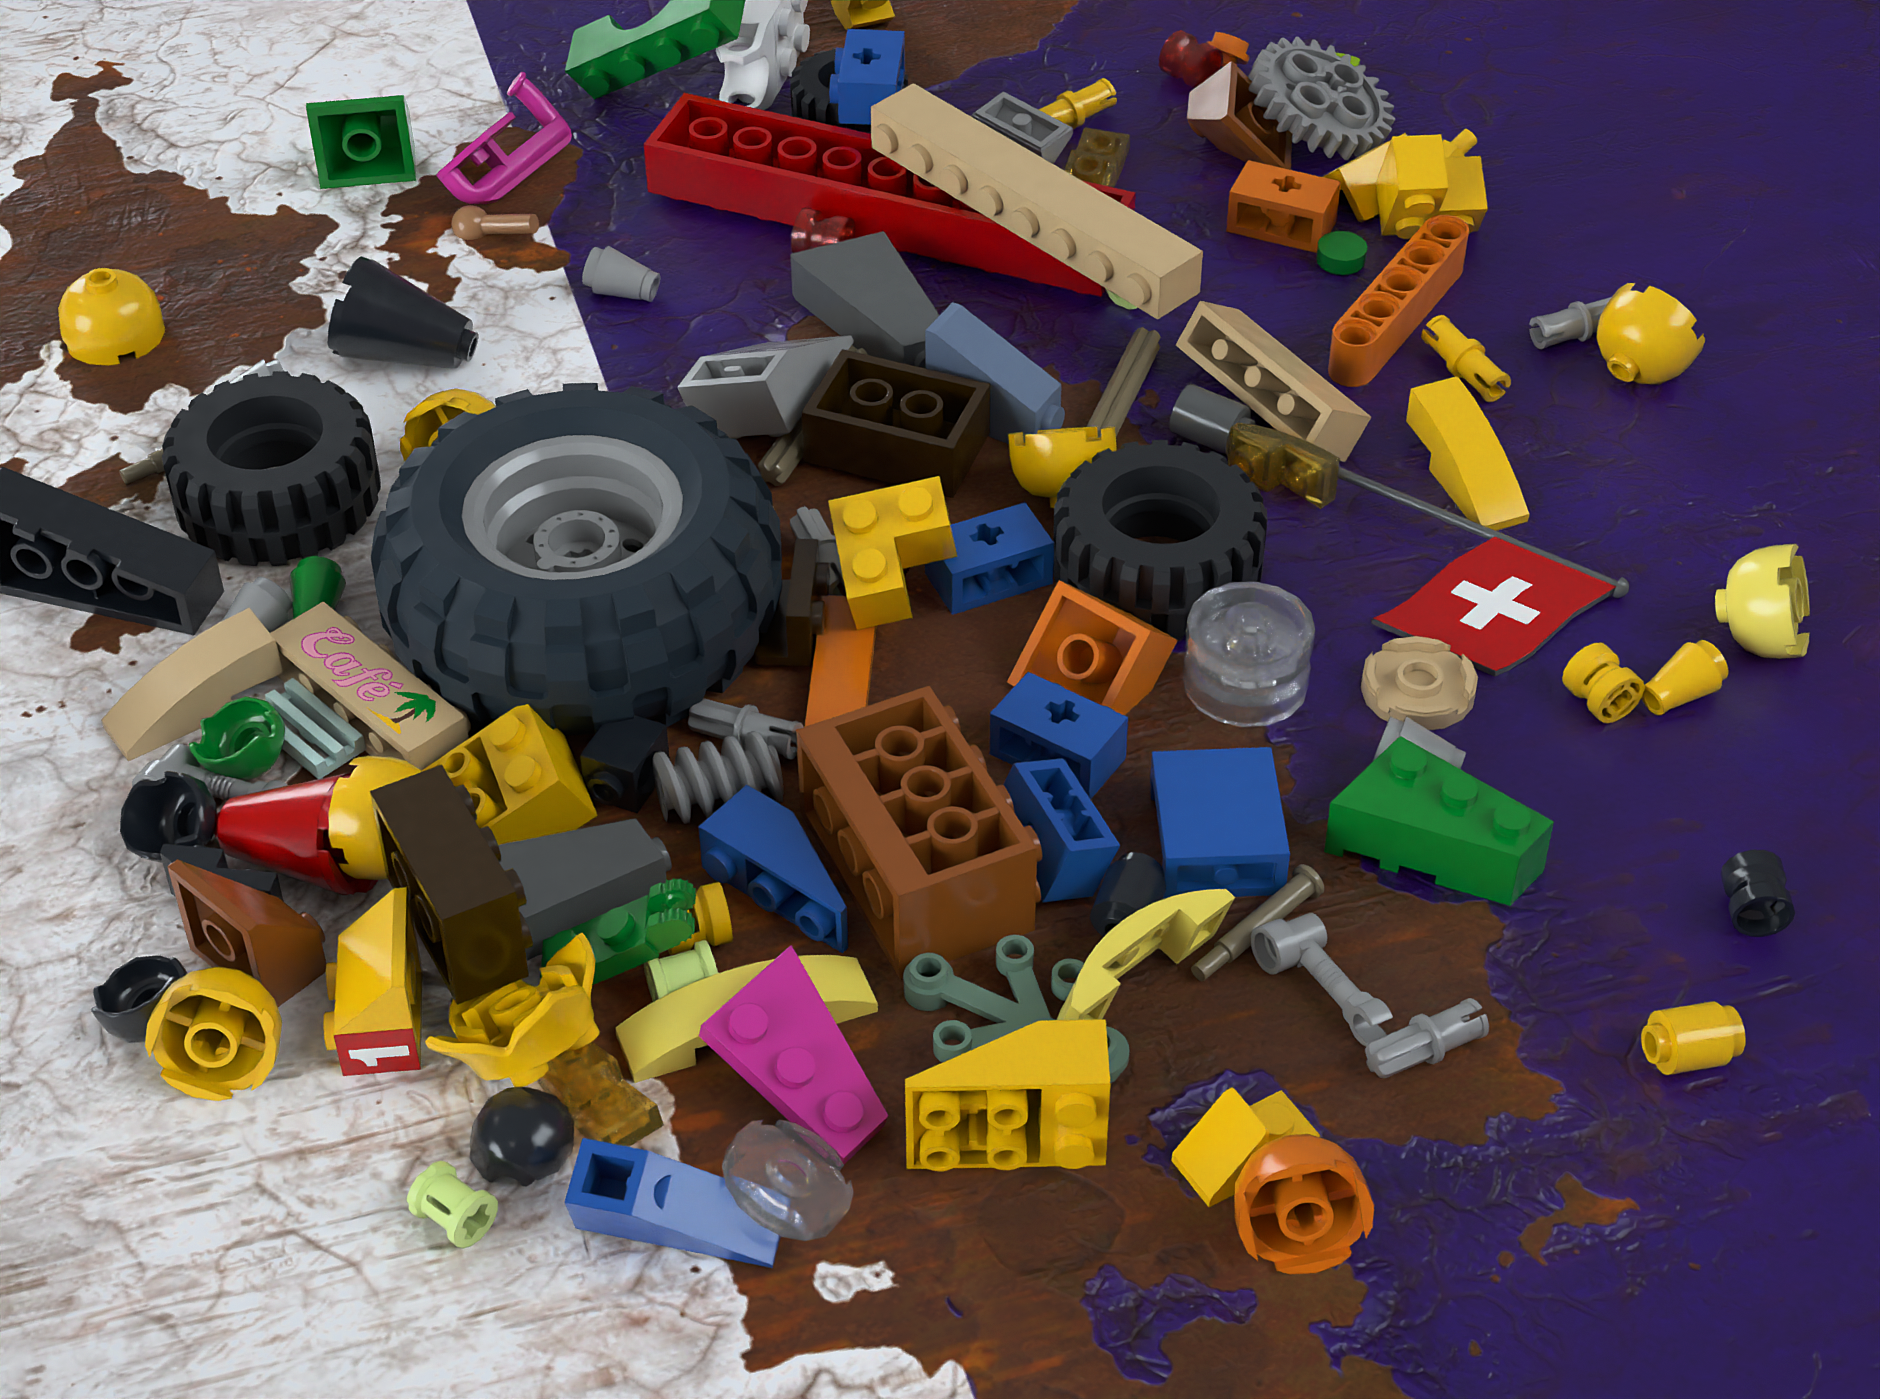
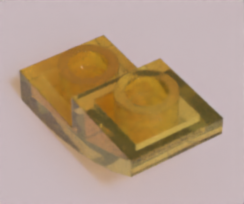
M1084 127L1077 150L1071 149L1064 171L1082 181L1115 187L1130 150V135Z
M1239 422L1231 426L1228 466L1231 467L1236 464L1248 475L1250 482H1253L1256 487L1267 493L1279 484H1283L1320 509L1335 500L1340 463L1339 457L1308 441L1274 429Z
M593 1041L579 1049L564 1051L548 1061V1072L537 1080L544 1092L556 1096L568 1108L574 1120V1127L587 1139L630 1147L664 1126L658 1105L623 1079L617 1059Z

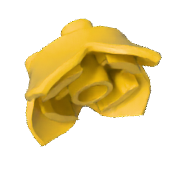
M583 932L576 935L566 946L557 951L547 962L546 967L539 969L542 978L538 986H532L521 979L458 1005L452 999L449 1007V1023L457 1038L429 1036L425 1040L428 1049L461 1060L484 1080L510 1078L514 1087H523L543 1077L549 1070L547 1062L564 1051H573L592 1042L600 1033L593 1019L594 1013L591 1007V989L596 960L592 947Z

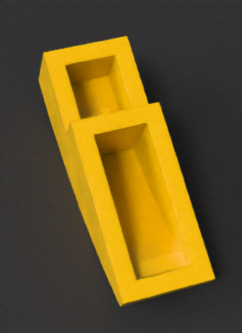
M1456 376L1411 388L1406 422L1431 452L1430 472L1466 518L1495 531L1528 522L1529 511L1508 458L1489 421L1460 378Z

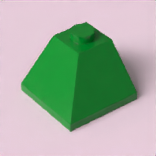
M404 95L306 103L320 189L416 181L415 145L410 112Z

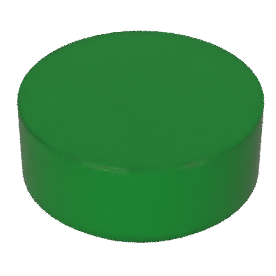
M1335 231L1327 233L1318 241L1317 263L1322 269L1332 274L1349 275L1356 273L1365 266L1367 243L1362 237L1351 232Z

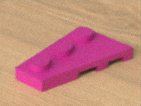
M792 945L701 1025L699 1037L839 1168L885 1126L889 1115Z

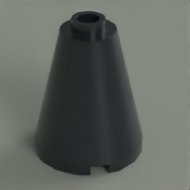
M360 256L353 262L342 282L351 287L344 301L335 300L331 313L327 344L328 348L333 349L332 353L345 358L455 369L460 366L463 360L470 362L475 353L479 334L472 331L473 322L471 319L373 259Z

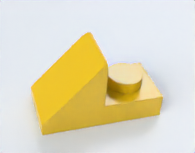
M1231 1087L1223 1092L1172 1152L1171 1161L1207 1206L1211 1207L1235 1194V1182L1249 1157L1265 1143L1285 1135L1310 1134L1320 1137V1134L1282 1090L1249 1106L1239 1093Z

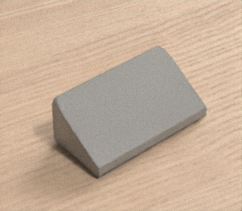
M1004 91L971 115L974 119L1014 139L1019 145L1052 164L1055 163L1073 135L1072 127Z

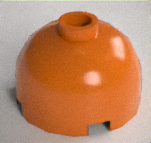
M1310 1134L1285 1135L1269 1141L1249 1157L1235 1182L1234 1217L1242 1242L1248 1254L1257 1261L1258 1254L1263 1259L1274 1262L1276 1271L1287 1274H1310L1342 1264L1352 1255L1350 1246L1359 1239L1363 1231L1367 1238L1373 1227L1374 1203L1359 1166L1352 1156L1340 1146L1327 1139Z

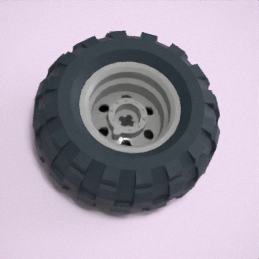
M598 383L563 384V391L532 395L526 389L495 398L496 407L479 415L463 412L438 428V439L432 442L431 447L415 448L400 467L399 477L391 486L388 494L386 511H380L374 530L371 550V564L382 627L393 640L396 655L409 671L426 685L430 684L433 691L452 706L465 712L470 723L482 729L514 707L529 704L553 730L558 728L564 735L596 734L602 724L634 719V715L649 720H657L668 727L688 717L690 707L703 701L706 691L723 693L743 672L744 665L752 658L759 643V633H767L774 618L782 591V549L780 519L773 508L772 493L738 441L730 439L726 433L717 428V421L693 405L673 409L670 405L664 403L663 393L633 386L623 393L599 391Z

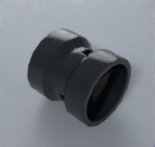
M1748 850L1728 859L1722 866L1721 878L1725 893L1730 898L1728 907L1734 928L1741 934L1751 937H1764L1776 934L1787 928L1794 919L1795 909L1790 892L1785 888L1787 879L1781 858L1775 853L1766 850Z

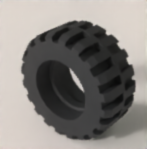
M273 371L272 376L259 377L258 373L244 375L243 380L235 383H230L227 380L217 384L210 394L201 393L192 399L188 405L189 410L181 409L164 437L162 461L176 519L181 530L188 534V538L192 542L215 550L217 558L228 562L231 558H237L238 562L242 565L257 566L258 562H270L272 566L288 565L287 560L318 556V551L329 548L332 551L345 542L348 533L355 535L367 521L366 517H370L379 500L378 493L381 489V481L368 415L363 411V406L350 393H346L343 388L329 380L321 383V380L315 375L302 373L300 377L291 376L288 371Z
M1152 440L1151 445H1139L1138 441L1122 444L1120 450L1114 452L1108 448L1097 453L1092 458V463L1085 460L1062 484L1057 493V502L1054 505V579L1056 583L1060 580L1117 607L1178 641H1181L1184 635L1193 634L1195 638L1210 634L1214 630V625L1218 624L1224 627L1237 618L1239 611H1244L1256 597V589L1260 587L1267 531V509L1263 505L1264 499L1259 489L1253 482H1250V478L1236 464L1231 467L1228 466L1226 458L1214 451H1211L1209 454L1200 452L1197 445L1183 442L1181 447L1168 445V440ZM1160 536L1183 542L1156 544L1136 540L1135 538Z

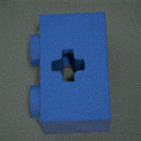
M847 30L844 48H836L835 74H831L830 103L838 104L839 123L871 125V106L903 89L905 76V31Z
M1024 502L952 524L951 528L958 557L925 564V575L951 614L954 615L1053 584L1054 542Z
M1027 672L990 712L989 754L1011 765L1020 762L1064 758L1089 798L1092 799L1126 759L1128 717L1115 712L1107 706L1100 705L1067 690L1057 683H1052Z
M1064 758L1014 763L1003 786L1007 789L1012 799L1014 813L1023 827L1031 826L1040 841L1042 860L1037 862L1036 879L1040 887L1042 902L1093 896L1120 847L1119 842Z

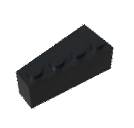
M5 467L0 468V594L185 634H196L224 593L215 550Z

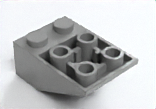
M849 335L766 342L702 356L677 388L686 406L693 405L717 421V428L726 433L730 439L754 435L779 437L790 433L795 428L797 421L802 416L804 407L841 349L848 350L854 341L852 336Z

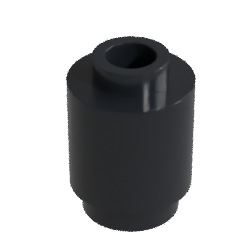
M1136 852L1122 855L1118 861L1109 866L1090 913L1091 923L1102 937L1136 911L1163 899L1166 883L1162 866L1152 857Z

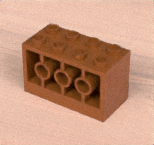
M930 686L796 730L801 815L899 979H903L906 966L920 954L935 953L942 956L946 962L996 945L1005 936L1024 935L1035 930L1036 903L1041 901L1040 887L1036 879L1037 862L1042 860V849L1037 834L1031 826L1023 827L1014 813L1013 802L1007 789L1002 784L995 785L987 773L986 762L981 750L975 744L969 746L961 734L960 724L954 710L949 705L943 707Z

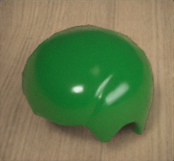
M245 696L225 703L212 717L202 718L200 721L202 730L201 741L199 744L197 742L189 743V750L197 761L210 772L243 781L259 778L272 768L281 753L286 729L284 720L269 702Z

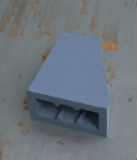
M952 302L925 330L926 369L990 384L989 437L1009 444L1008 434L1023 432L1025 442V435L1037 434V430L1061 429L1065 417V410L1061 407V383L962 305Z

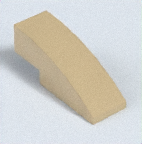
M250 608L217 623L182 645L144 675L101 719L103 728L128 762L201 729V719L212 717L225 703L232 701L231 696L283 673L276 640Z

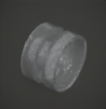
M1232 582L1208 590L1193 603L1187 618V651L1184 656L1183 681L1188 698L1199 711L1216 721L1240 727L1267 726L1288 718L1303 705L1309 688L1311 671L1309 660L1313 652L1315 637L1312 613L1295 595L1278 586L1260 582Z

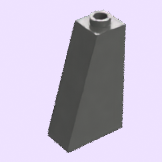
M884 231L790 254L792 295L796 301L840 336L851 335L854 341L852 345L856 349L863 348L869 356L926 369L925 330L940 315Z
M636 818L498 845L501 853L500 865L504 871L511 868L516 871L525 891L527 904L519 907V911L527 922L533 940V947L525 950L527 960L542 954L544 939L607 913L613 908L621 907L648 895L651 886L660 882H666V872L672 869L670 856L659 837L651 839Z

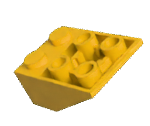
M529 704L514 707L422 770L425 771L442 765L455 787L462 784L465 785L475 806L477 814L476 824L479 828L489 826L498 845L577 830L598 816L565 735L558 728L553 730Z
M1106 1019L1036 1021L906 1078L907 1169L947 1171L953 1168H996L1000 1170H1013L1019 1167L1049 1166L1079 1169L1085 1166L1106 1165L1110 1100Z

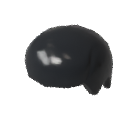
M166 771L162 779L139 781L131 788L121 809L120 834L127 850L141 858L162 863L160 851L163 844L205 847L211 841L216 828L217 805L205 782L185 773L179 774L173 771Z
M161 955L135 957L115 969L103 985L94 987L93 995L96 1006L91 1008V1012L109 1034L128 1043L145 1042L147 1023L154 1008L169 986L188 973L181 962L175 957L167 958Z
M530 1087L506 1088L488 1098L474 1120L470 1136V1160L481 1176L489 1182H493L500 1176L516 1179L522 1186L527 1187L535 1179L539 1180L558 1172L571 1155L574 1146V1120L568 1108L554 1095Z

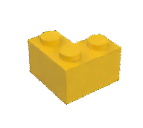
M1442 134L1392 137L1376 181L1382 236L1397 235L1402 239H1411L1426 220L1436 215L1457 216L1468 224L1469 234L1473 231H1478L1488 210L1481 156L1445 158Z
M932 477L829 500L846 596L857 630L913 618L903 569L958 557L940 477Z

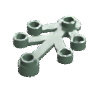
M1008 935L1003 937L996 946V967L1001 974L1007 976L1016 1002L955 976L951 965L942 956L935 953L920 954L906 966L903 974L904 997L912 1007L922 1011H936L951 1002L997 1023L970 1029L965 1023L957 1020H948L940 1023L933 1032V1052L940 1062L943 1063L1036 1021L1055 1020L1050 1017L1032 970L1034 946L1028 938L1021 935ZM1019 954L1023 957L1012 959L1007 957V955ZM1070 958L1063 959L1054 965L1052 969L1051 990L1058 999L1066 1001L1074 983L1064 982L1063 979H1077L1084 965L1082 961ZM1106 1026L1110 1083H1112L1127 1067L1130 1049L1126 1038L1119 1031ZM947 1040H958L962 1043L951 1046L944 1042Z

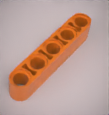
M1436 215L1426 220L1337 321L1332 330L1328 365L1329 376L1334 382L1347 387H1359L1372 381L1461 276L1469 235V227L1464 220L1452 215Z

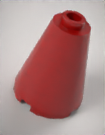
M352 773L235 796L226 801L216 816L214 834L221 849H224V853L227 856L340 895H354L356 892L366 893L373 889L378 880L356 879L344 873L339 864H348L343 849L332 848L330 843L329 808L333 789L339 777L350 778Z

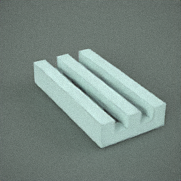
M294 678L284 683V693L280 694L273 689L265 694L266 701L281 716L299 730L300 735L311 744L315 743L329 755L324 759L285 726L282 749L317 779L323 778L366 750L363 735Z

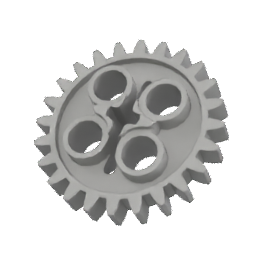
M1284 37L1280 39L1278 44L1269 42L1266 49L1261 50L1252 66L1253 69L1248 75V78L1252 80L1249 91L1257 94L1254 104L1267 108L1263 117L1265 119H1276L1279 122L1276 128L1278 132L1289 130L1293 133V143H1298L1303 139L1308 143L1309 151L1314 152L1317 146L1321 147L1328 158H1332L1335 151H1338L1344 160H1349L1352 153L1359 157L1383 144L1391 132V126L1395 121V117L1390 115L1394 105L1385 101L1389 93L1375 88L1379 79L1376 77H1366L1363 74L1366 66H1353L1350 64L1351 55L1337 56L1332 45L1326 51L1322 50L1314 39H1312L1309 46H1306L1299 37H1295L1292 44Z

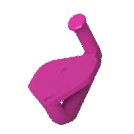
M525 72L519 73L507 91V95L517 97L544 128L508 156L494 139L515 120L516 116L512 111L482 133L436 174L438 179L458 200L468 204L497 202L571 141L572 133L568 123L541 91L526 78ZM470 161L477 167L486 162L492 170L473 185L459 170Z

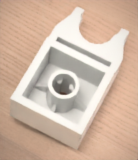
M808 0L745 1L738 39L716 48V54L720 62H724L725 77L720 91V101L734 103L738 98L742 102L752 103L747 105V107L766 110L772 105L787 76L792 77V71L796 67V61L800 52L807 50L810 28L809 25L804 24L803 12L806 9Z

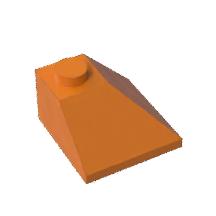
M1059 580L1007 683L1015 686L1027 672H1030L1052 683H1057L1065 689L1100 705L1107 706L1115 712L1126 715L1152 691L1178 640L1137 617Z

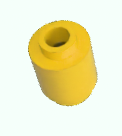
M1715 1001L1653 1011L1641 1033L1642 1048L1647 1060L1655 1064L1665 1075L1727 1065L1732 1057L1740 1056L1743 1053L1746 1042L1744 1025L1737 1010L1730 1005L1721 1006Z

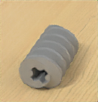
M758 731L747 733L744 750L734 736L725 737L722 742L721 756L716 747L709 741L701 743L698 761L690 749L685 746L678 748L675 766H673L665 752H656L653 756L652 769L660 807L666 822L668 811L675 809L684 824L690 823L691 809L694 804L700 806L708 819L714 813L716 799L721 798L725 804L745 785H749L759 792L762 789L768 788L777 803L783 802L784 786L776 748L770 736H768L766 744Z

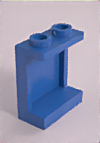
M1272 747L1152 751L1149 789L1150 797L1156 803L1163 855L1162 868L1166 883L1163 899L1187 892L1209 889H1227L1235 897L1269 896L1282 888L1287 883L1290 851Z

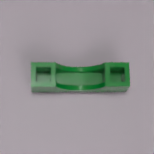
M670 0L651 20L629 30H624L610 15H607L574 30L565 72L595 100L738 39L746 0Z

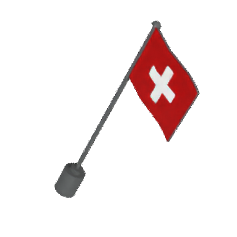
M1189 384L1181 392L1175 403L1170 419V431L1176 435L1227 456L1234 454L1237 449L1244 450L1249 442H1252L1488 539L1486 542L1450 562L1410 599L1390 611L1372 618L1371 624L1403 638L1419 636L1438 639L1451 645L1450 652L1456 654L1459 658H1462L1463 653L1472 662L1474 668L1492 676L1505 673L1532 657L1572 618L1612 594L1615 598H1621L1629 591V583L1624 577L1617 581L1255 433V421L1250 419V407L1197 385Z

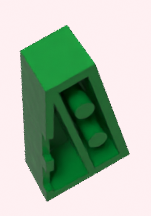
M1399 736L1330 802L1324 852L1343 857L1345 850L1379 859V868L1398 873L1400 866L1428 873L1436 876V885L1511 906L1544 871L1554 821Z

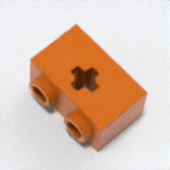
M1248 160L1229 191L1226 232L1317 253L1319 239L1325 234L1330 233L1337 222L1341 181Z

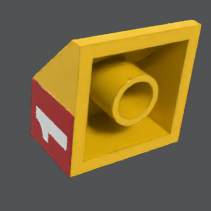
M407 887L392 889L338 935L337 962H328L326 964L327 994L330 1001L335 1000V1011L324 1012V1040L327 1051L337 1050L343 1076L421 1070L423 968Z

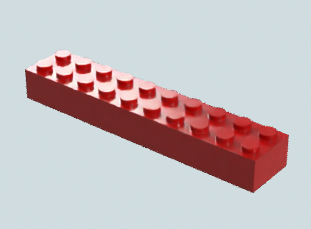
M684 93L644 143L647 187L650 193L667 196L674 200H684L710 206L717 210H728L754 216L760 220H771L793 225L808 231H819L845 237L848 240L884 231L895 249L899 252H910L935 258L942 262H953L979 268L990 273H1000L1026 279L1033 283H1044L1070 289L1080 294L1102 297L1106 290L1090 278L872 148V139L869 133ZM1083 181L1135 211L1136 192Z

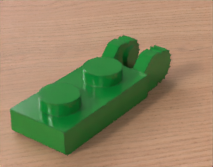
M681 878L666 880L665 883L660 882L651 886L648 895L621 907L613 908L607 913L544 939L541 967H546L547 962L557 951L582 932L589 941L596 960L592 985L658 958L659 953L680 945L681 941L686 942L687 939L692 938L695 929V918L692 917V913H688V909H693V905H695L696 888H693V884L688 883V880L684 881Z

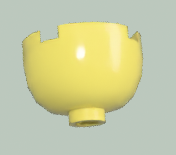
M1797 544L1773 545L1755 549L1737 560L1731 568L1727 578L1726 589L1716 590L1715 607L1718 622H1728L1733 638L1746 651L1760 657L1796 658L1803 657L1807 653L1809 633L1797 635L1798 623H1802L1803 616H1810L1805 564L1802 556H1795L1798 550Z

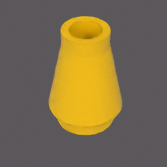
M1708 641L1687 642L1683 644L1649 682L1644 684L1645 689L1641 699L1653 714L1660 716L1672 708L1717 692L1722 686V681L1729 674L1726 660L1721 652Z

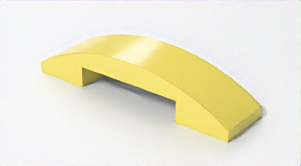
M1227 889L1187 892L1154 902L1122 920L1102 938L1086 959L1059 1012L1057 1020L1103 1019L1121 984L1117 980L1119 977L1158 948L1176 964L1181 962L1215 935L1235 896Z
M839 955L798 956L836 1024L878 1012V1003L857 958ZM775 959L733 968L691 983L647 1005L615 1027L617 1039L634 1083L695 1066V1049L708 1045L699 1037L701 1025Z

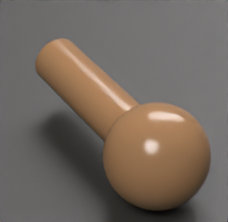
M467 205L455 212L451 227L454 235L458 238L474 240L486 234H535L539 229V220L536 214L487 215L480 207Z

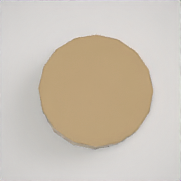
M1419 636L1396 638L1384 643L1381 651L1375 653L1374 656L1372 652L1365 659L1361 691L1366 705L1377 716L1387 722L1390 717L1404 722L1407 716L1428 730L1445 729L1463 720L1473 708L1478 676L1472 662L1463 653L1462 658H1459L1456 654L1450 652L1451 645L1438 639Z

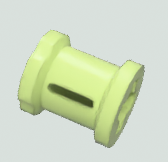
M706 940L695 942L693 950L660 959L655 958L644 963L645 976L653 1002L684 986L718 974L714 957Z
M445 1161L434 1162L424 1172L419 1174L410 1187L407 1196L409 1211L418 1218H431L447 1230L449 1241L459 1248H467L478 1242L488 1232L498 1212V1201L494 1195L485 1190H473L458 1179L455 1167Z

